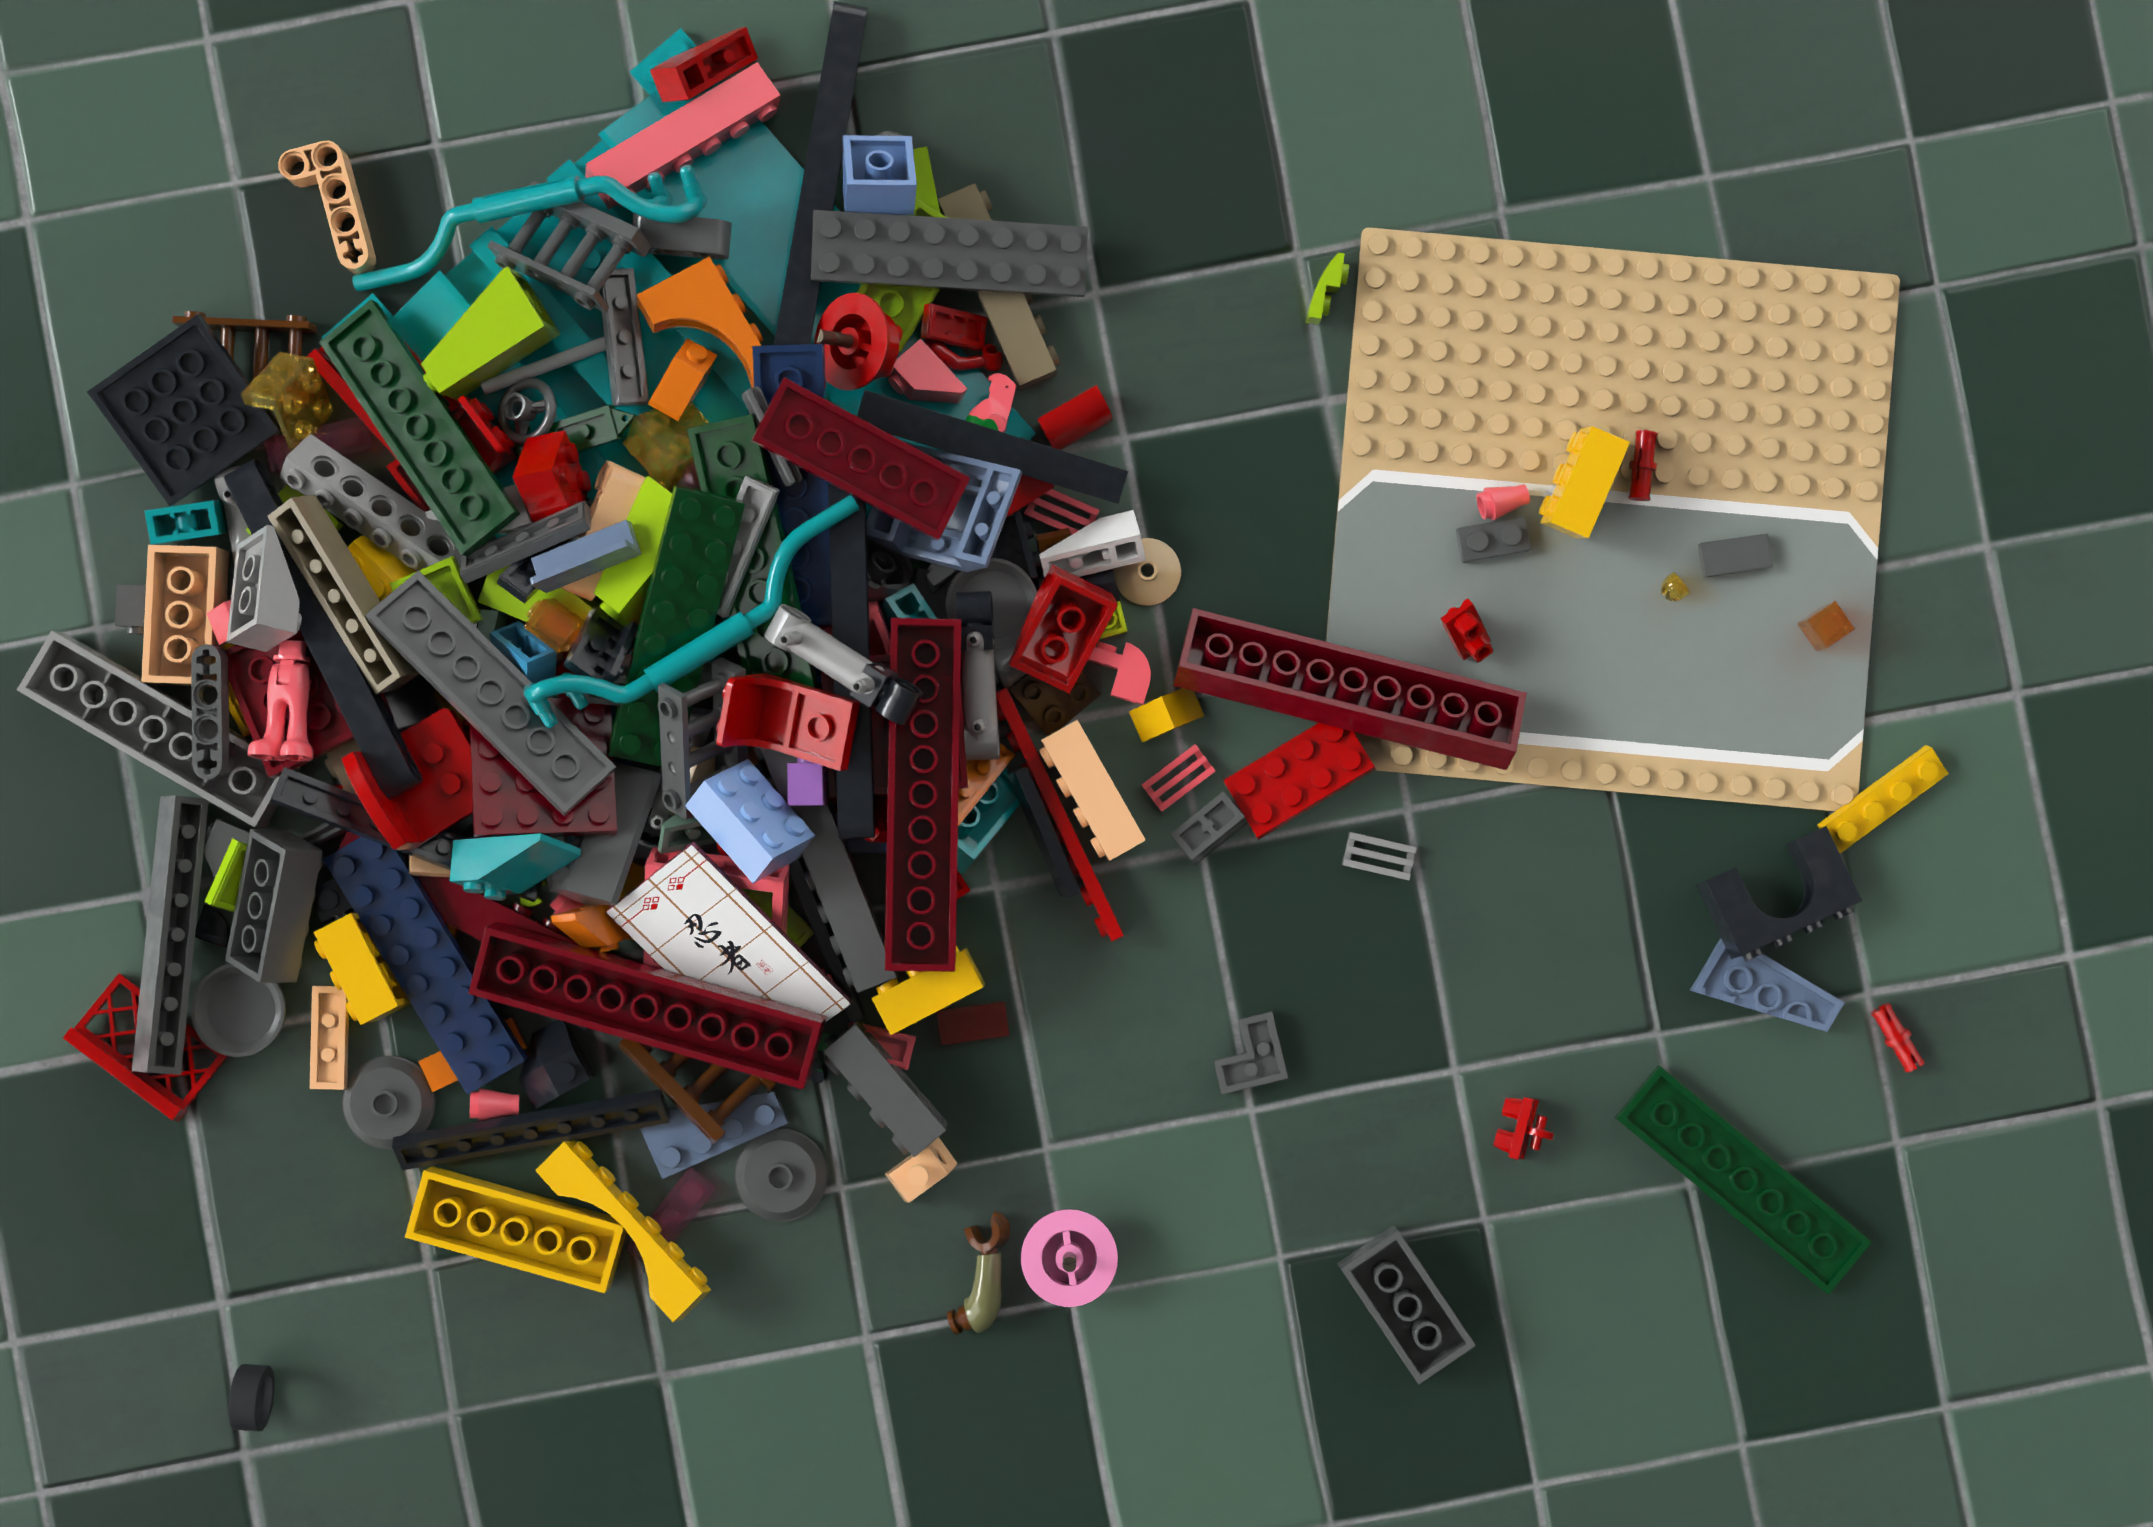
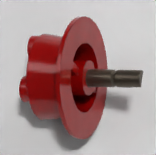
M848 293L835 299L822 314L814 344H824L826 381L838 389L852 391L865 387L873 380L889 377L899 353L902 329L898 324L894 323L889 315L883 312L880 305L874 299L867 295Z

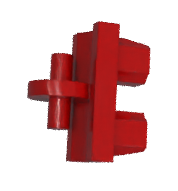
M1468 598L1462 602L1460 608L1452 607L1446 615L1440 618L1458 655L1464 661L1471 656L1478 663L1493 653L1494 650L1490 643L1491 639L1474 604Z
M1524 1097L1523 1099L1505 1098L1502 1115L1517 1119L1518 1121L1515 1132L1498 1128L1493 1146L1509 1153L1508 1157L1524 1160L1531 1135L1533 1137L1530 1148L1539 1151L1543 1138L1553 1140L1554 1133L1545 1130L1548 1117L1538 1115L1536 1125L1533 1127L1540 1100L1531 1097Z

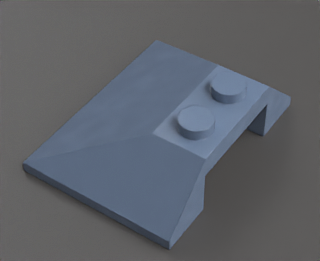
M907 443L970 477V480L939 540L927 536L873 506L866 522L867 538L906 557L964 572L987 568L1023 472L1020 469Z

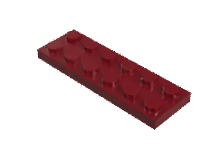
M785 377L777 388L751 439V442L935 540L941 538L970 480V477Z

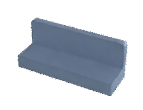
M628 520L621 521L531 558L536 576L530 578L531 585L548 593L642 555L632 523Z

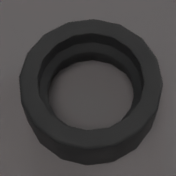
M241 1364L236 1370L232 1380L228 1403L229 1422L233 1430L259 1432L263 1431L267 1426L275 1392L274 1372L271 1366Z

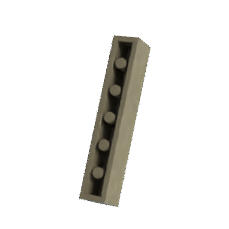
M975 183L938 199L940 210L947 218L992 221L988 211L993 209L985 190L979 192ZM976 291L1019 391L1056 376L1057 369L1055 366L1059 365L1060 361L1053 345L1046 347L1042 337L1043 334L1047 333L1039 314L1033 316L1028 305L1033 302L1031 294Z
M316 495L291 497L267 517L375 694L397 690L420 673L366 619V614L378 605L380 600Z

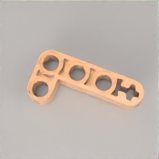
M329 140L284 152L279 159L278 168L286 179L300 188L319 185L340 263L356 275L371 272L376 265V255L348 155L337 144ZM337 153L336 162L331 166H324V160L327 155ZM298 162H304L303 171L298 175H292V167ZM345 185V195L339 199H333L334 190L338 186ZM348 218H355L354 227L348 232H343V222ZM349 243H354L355 248L363 254L358 256L359 262L356 264L352 261L356 258L355 249Z
M607 460L600 469L594 486L598 492L590 508L591 529L579 534L577 539L626 520L646 477ZM604 570L560 588L592 601L596 596L594 591Z

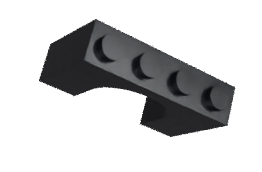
M1827 826L1786 844L1804 886L1800 907L1787 919L1768 916L1755 906L1736 867L1696 884L1731 959L1743 956L1744 961L1753 959L1764 953L1761 947L1772 942L1775 948L1794 940L1793 932L1802 928L1805 934L1824 926L1822 919L1833 915L1835 920L1854 912L1852 905L1862 901Z

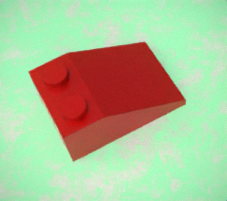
M1052 564L1036 593L1008 664L1070 694L1118 606L1113 594Z

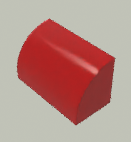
M1097 385L1037 419L1038 426L1050 447L1059 450L1068 447L1113 421L1111 411Z

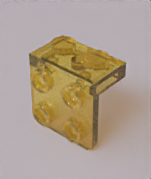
M279 352L241 393L245 405L274 411L290 450H294L309 434L314 435L331 416L333 411L313 358Z
M692 402L679 421L657 409H653L634 417L623 444L629 453L646 469L651 478L670 491L674 489V485L678 484L686 465L694 462L687 429L710 424V422Z

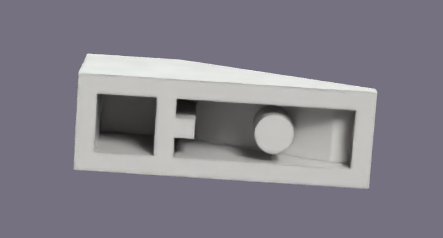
M1134 510L1099 518L1039 554L1044 577H1046L1052 564L1080 577L1146 561Z

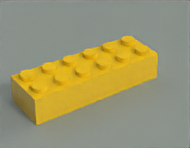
M432 1166L423 1171L405 1238L606 1293L612 1286L627 1231L610 1215Z

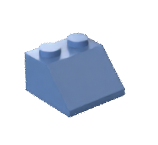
M843 135V196L845 212L914 215L917 184L912 136Z

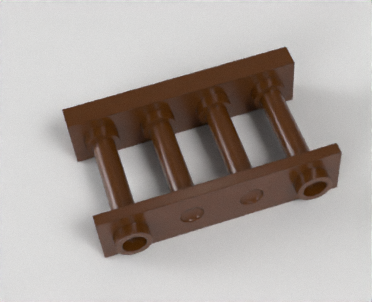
M185 311L184 316H172V323L180 327L194 316L201 314L212 330H221L220 342L233 360L235 331L255 332L253 382L249 383L264 404L271 407L314 408L315 395L304 389V385L301 384L303 334H318V327L307 321V317L287 315L286 320L205 317V313L197 311ZM269 332L289 333L287 383H283V388H270V384L267 383Z
M625 1038L619 1042V1048L662 1090L713 1145L726 1133L722 1129L725 1125L724 1120L760 1085L768 1092L775 1086L772 1080L751 1075L714 1111L710 1109L706 1112L698 1104L701 1100L699 1096L728 1068L713 1064L691 1086L686 1085L682 1088L674 1077L677 1075L676 1071L690 1057L675 1053L666 1062L662 1060L658 1063L650 1055L653 1051L652 1046Z

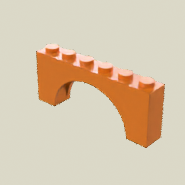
M710 256L636 295L637 306L653 333L668 328L688 327L702 330L717 337L739 358L746 370L751 388L754 387L752 346H761L760 343L763 341V337L754 323L749 325L743 315L746 309L737 293L733 295L730 293L726 286L729 280L720 264L714 265Z

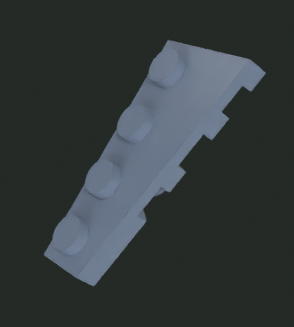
M1721 938L1689 990L1824 1032H1828L1844 1005L1843 1001L1764 954L1748 961H1744L1743 956L1731 959Z
M771 1091L750 1095L724 1120L725 1125L722 1129L726 1133L715 1145L678 1108L669 1109L670 1123L643 1127L640 1130L662 1179L783 1126L789 1121L776 1092ZM725 1100L699 1105L706 1112L710 1109L714 1111Z

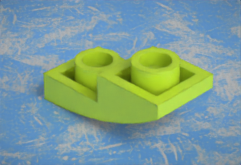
M1337 253L1324 270L1311 298L1306 323L1319 325L1322 315L1328 316L1331 296L1325 295V292L1337 294L1340 284L1346 285L1349 264H1343L1345 253Z

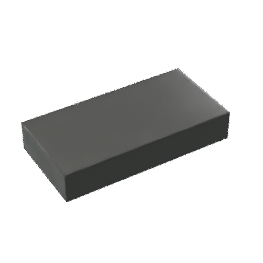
M1768 533L1698 544L1703 578L1773 567Z

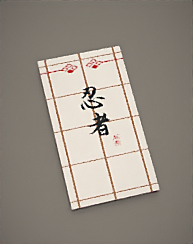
M694 841L621 898L617 905H611L606 912L664 970L827 1016L826 1022L844 1008H847L852 1002Z

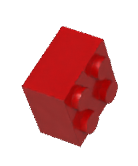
M565 430L526 438L512 476L533 523L585 501L587 493L591 489L590 477L586 471L582 470L578 461L577 447L574 443H570Z

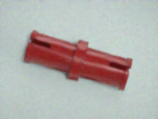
M1637 430L1635 432L1634 457L1629 462V469H1632L1628 499L1650 501L1653 471L1657 470L1654 456L1658 433L1648 430Z
M1891 1003L1879 1006L1878 1011L1874 1009L1870 1014L1874 1017L1886 1037L1884 1039L1886 1046L1892 1047L1904 1071L1908 1073L1916 1070L1917 1064L1921 1067L1925 1061L1910 1039L1912 1035L1910 1030L1903 1027Z

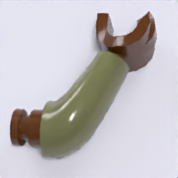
M994 1211L991 1217L992 1237L989 1241L982 1237L978 1225L964 1229L970 1245L979 1250L981 1254L977 1255L974 1283L970 1296L964 1299V1305L958 1307V1312L954 1309L947 1312L949 1326L955 1335L961 1334L963 1328L966 1331L973 1329L976 1333L984 1332L998 1317L1002 1295V1253L998 1252L997 1248L1006 1244L1011 1233L1010 1223L999 1211Z

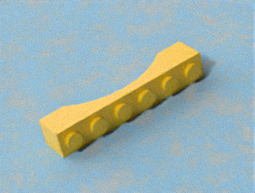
M575 1140L564 1141L535 1171L558 1196L572 1197L591 1203L610 1214L624 1227L635 1242L643 1258L649 1281L650 1298L672 1322L682 1320L712 1291L706 1284L708 1282L707 1277L697 1267L693 1266L691 1268L683 1259L685 1254L681 1248L672 1241L669 1243L660 1234L662 1229L659 1224L649 1216L645 1218L637 1209L639 1204L636 1199L627 1191L622 1192L614 1184L616 1181L614 1175L604 1166L599 1167L591 1159L593 1153L581 1141L576 1142Z

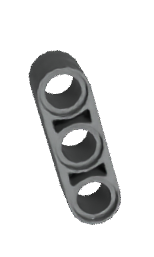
M633 213L632 225L641 230L651 245L647 253L694 258H707L710 256L711 259L717 260L729 259L731 222L695 217L683 223L671 224L649 220Z

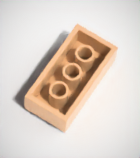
M148 545L141 682L152 685L191 686V659L195 649L200 645L209 644L220 646L225 650V644H218L206 613L227 601L228 551L218 547ZM215 656L204 657V664L216 663ZM203 675V680H217V675Z
M1078 720L1041 740L1044 747L1039 752L1048 768L1050 769L1055 766L1061 777L1056 782L1065 798L1072 796L1078 807L1073 812L1082 828L1089 825L1095 837L1090 842L1099 858L1106 855L1110 861L1146 840Z

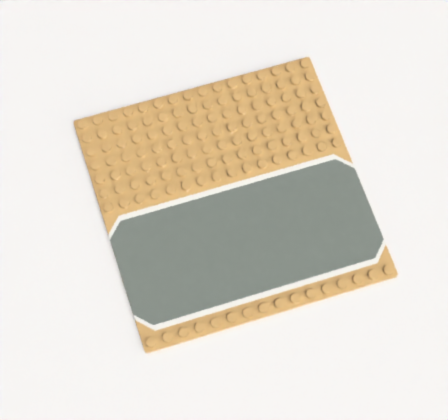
M1365 228L1361 233L1326 642L1527 693L1517 751L1507 770L1354 732L1374 764L1375 771L1836 811L1843 805L1850 803L1859 794L1899 299V277L1894 274ZM1594 426L1625 439L1630 444L1589 538L1576 539L1541 524L1540 521L1543 515L1539 514V509L1546 495L1551 496L1553 494L1556 484L1552 480L1559 464H1565L1570 452L1566 451V447L1573 432L1578 433L1581 428ZM1637 430H1648L1658 433L1654 456L1657 470L1653 471L1650 501L1628 499L1632 469H1629V462L1634 457L1635 432ZM1526 485L1530 496L1529 504L1523 505L1494 521L1491 518L1484 520L1481 517L1476 495L1483 492L1484 488ZM1525 516L1531 550L1462 563L1456 534L1457 528ZM1768 533L1773 563L1772 568L1703 578L1698 544ZM1467 598L1474 604L1491 639L1490 643L1494 650L1492 654L1478 663L1471 656L1464 661L1458 655L1440 619L1448 613L1450 608H1460L1462 602Z

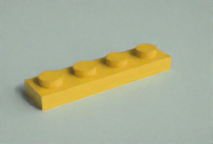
M1925 745L1855 796L1850 803L1843 805L1817 826L1819 829L1827 826L1839 853H1842L1949 773L1933 748Z

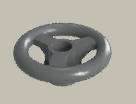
M526 378L511 385L502 396L498 407V423L500 429L505 431L514 444L524 445L526 438L547 434L551 429L557 409L556 399L551 388L542 380ZM534 388L540 391L545 399L533 402L519 392L524 389ZM546 411L544 420L539 428L526 435L529 423L536 417V414ZM508 419L515 421V432L510 427Z

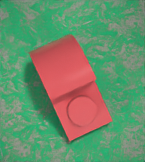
M1098 642L1088 662L1118 670L1110 696L1143 705L1151 679L1149 662L1143 652L1133 644L1126 642L1123 655L1116 653L1117 647Z

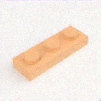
M312 986L310 1089H347L349 1013L346 1008V1002H348V999L343 989L338 990L336 986Z

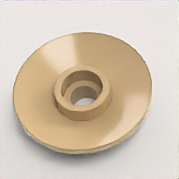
M1142 538L1146 561L1114 568L1113 574L1119 592L1127 600L1142 606H1152L1164 602L1175 592L1181 578V566L1176 553L1166 543L1153 538ZM1144 565H1151L1154 568V574L1150 577H1145L1141 573V568Z

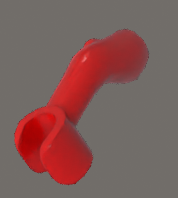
M924 340V343L948 368L957 371L976 368L997 371L1003 363L1002 353H996V347L993 344L983 347V355L962 357L952 352L942 342L933 343L931 340Z

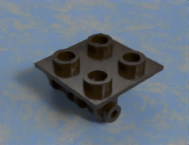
M1083 671L1070 694L1029 674H1026L1009 688L1012 695L1021 703L1047 736L1060 730L1101 695Z

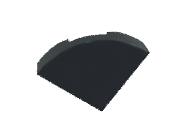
M204 904L196 926L195 938L225 948L228 947L230 928L227 920L215 907Z

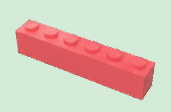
M757 62L586 163L585 177H612L635 194L646 187L648 190H651L648 174L659 172L664 181L666 175L673 171L679 173L682 166L691 165L693 159L704 153L705 156L714 153L720 148L721 142L731 136L733 139L739 138L749 130L750 125L758 120L765 122L772 118L778 111L781 95ZM598 193L608 209L616 205L622 207L608 194Z

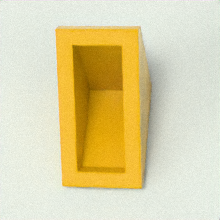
M1184 688L1163 695L1129 711L1142 743L1204 717L1195 692Z

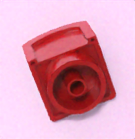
M443 708L401 733L422 775L423 782L393 800L388 799L380 789L361 751H353L341 758L346 773L361 803L380 833L394 850L415 849L473 814L470 738L452 709Z

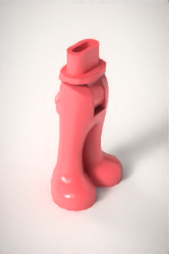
M285 640L279 644V653L273 656V661L278 664H273L268 681L266 732L263 739L249 744L247 756L273 761H285L286 759L291 761H311L313 759V747L308 742L307 709L312 681L309 671L310 658L306 657V642ZM289 705V727L287 740L285 741L286 709Z

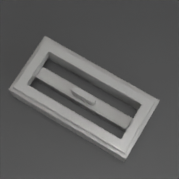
M1349 832L1342 865L1410 880L1411 867H1413V859L1417 847ZM1360 841L1407 852L1406 859L1353 847L1354 842ZM1356 854L1404 865L1403 872L1351 860V855Z

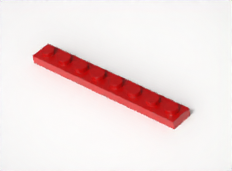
M1005 688L996 692L998 700L996 701L997 716L1000 722L1007 719L1012 732L1006 734L1014 752L1022 751L1026 763L1022 764L1021 767L1028 768L1032 780L1036 781L1041 791L1039 796L1047 813H1051L1056 823L1052 826L1060 844L1065 842L1070 853L1066 858L1074 875L1079 873L1085 886L1080 888V892L1087 907L1094 904L1099 914V917L1093 920L1102 938L1109 935L1112 942L1124 936L1008 689Z

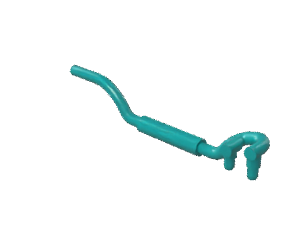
M685 165L680 168L683 181L682 186L687 201L678 206H670L673 198L667 187L664 186L659 172L648 174L652 199H644L636 195L617 179L609 176H593L584 179L573 176L473 198L472 203L456 206L446 211L441 218L433 242L419 258L404 265L354 275L353 285L356 291L360 292L407 282L425 275L444 257L453 240L458 224L477 220L478 223H485L584 201L585 196L605 193L620 205L646 219L676 224L695 218L706 206L708 199L702 192L699 180L696 179L691 165Z
M851 495L847 496L802 523L785 538L770 566L766 582L765 599L762 604L744 615L741 612L735 614L643 670L645 674L626 686H619L603 679L573 675L572 673L565 672L560 676L545 679L536 684H527L523 690L526 700L535 714L539 715L547 728H551L558 723V719L550 708L551 704L547 697L565 693L578 710L588 705V700L584 693L599 696L614 703L627 704L641 698L654 689L658 692V685L662 683L666 685L672 684L742 640L754 634L753 629L771 619L782 604L785 576L789 564L797 551L813 537L858 511L859 507Z

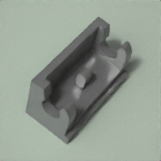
M1223 791L1170 835L1194 866H1196L1248 823L1245 816Z

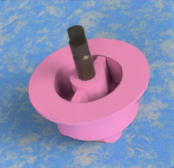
M1059 1210L1044 1216L1030 1229L1022 1246L1021 1265L1027 1283L1039 1297L1058 1306L1076 1307L1095 1300L1109 1287L1117 1269L1118 1254L1111 1232L1098 1218L1080 1210Z

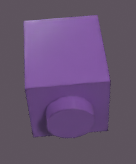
M797 758V763H787L788 805H828V767L801 758Z

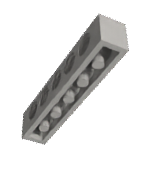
M309 434L286 456L280 479L305 496L316 495L324 509L344 521L350 528L357 530L372 540L378 547L385 549L400 559L406 566L418 571L451 556H455L461 567V553L438 520L428 519L426 512L312 434Z

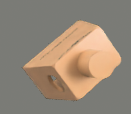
M938 1137L916 1157H913L911 1154L886 1172L885 1175L904 1202L909 1203L946 1177L958 1163Z

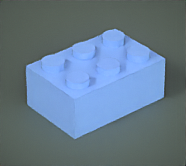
M749 759L704 780L685 805L752 883L796 861L816 836Z

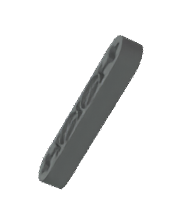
M205 644L195 649L191 659L192 765L194 772L201 779L215 780L222 778L229 769L228 656L220 646ZM215 656L216 663L204 664V657ZM203 675H217V680H203ZM208 685L214 686L218 693L217 700L211 705L207 704L203 699V691ZM208 720L215 721L218 726V733L213 739H208L203 733V726ZM204 745H217L218 749H204ZM210 759L217 761V767L205 768V761Z

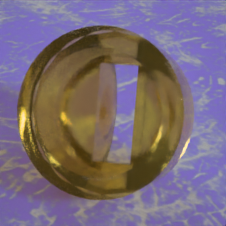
M1674 571L1661 583V594L1665 595V599L1677 602L1691 593Z

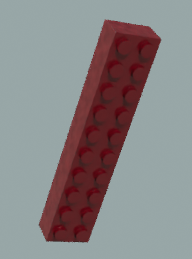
M1193 608L1173 684L1176 687L1507 770L1517 751L1527 695L1526 692Z
M891 618L890 669L899 674L898 677L917 686L923 692V695L906 725H900L889 720L885 971L955 972L961 619Z
M498 922L485 927L468 992L470 995L800 1089H804L809 1083L827 1018L825 1015Z

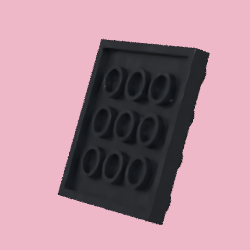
M201 314L188 320L87 391L169 506L175 505L214 478L215 475L227 469L283 430Z

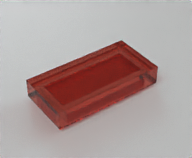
M1005 1001L937 1011L942 1045L1009 1036Z

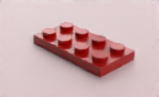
M1317 723L1224 779L1223 782L1256 837L1260 840L1373 772L1376 768L1353 731Z

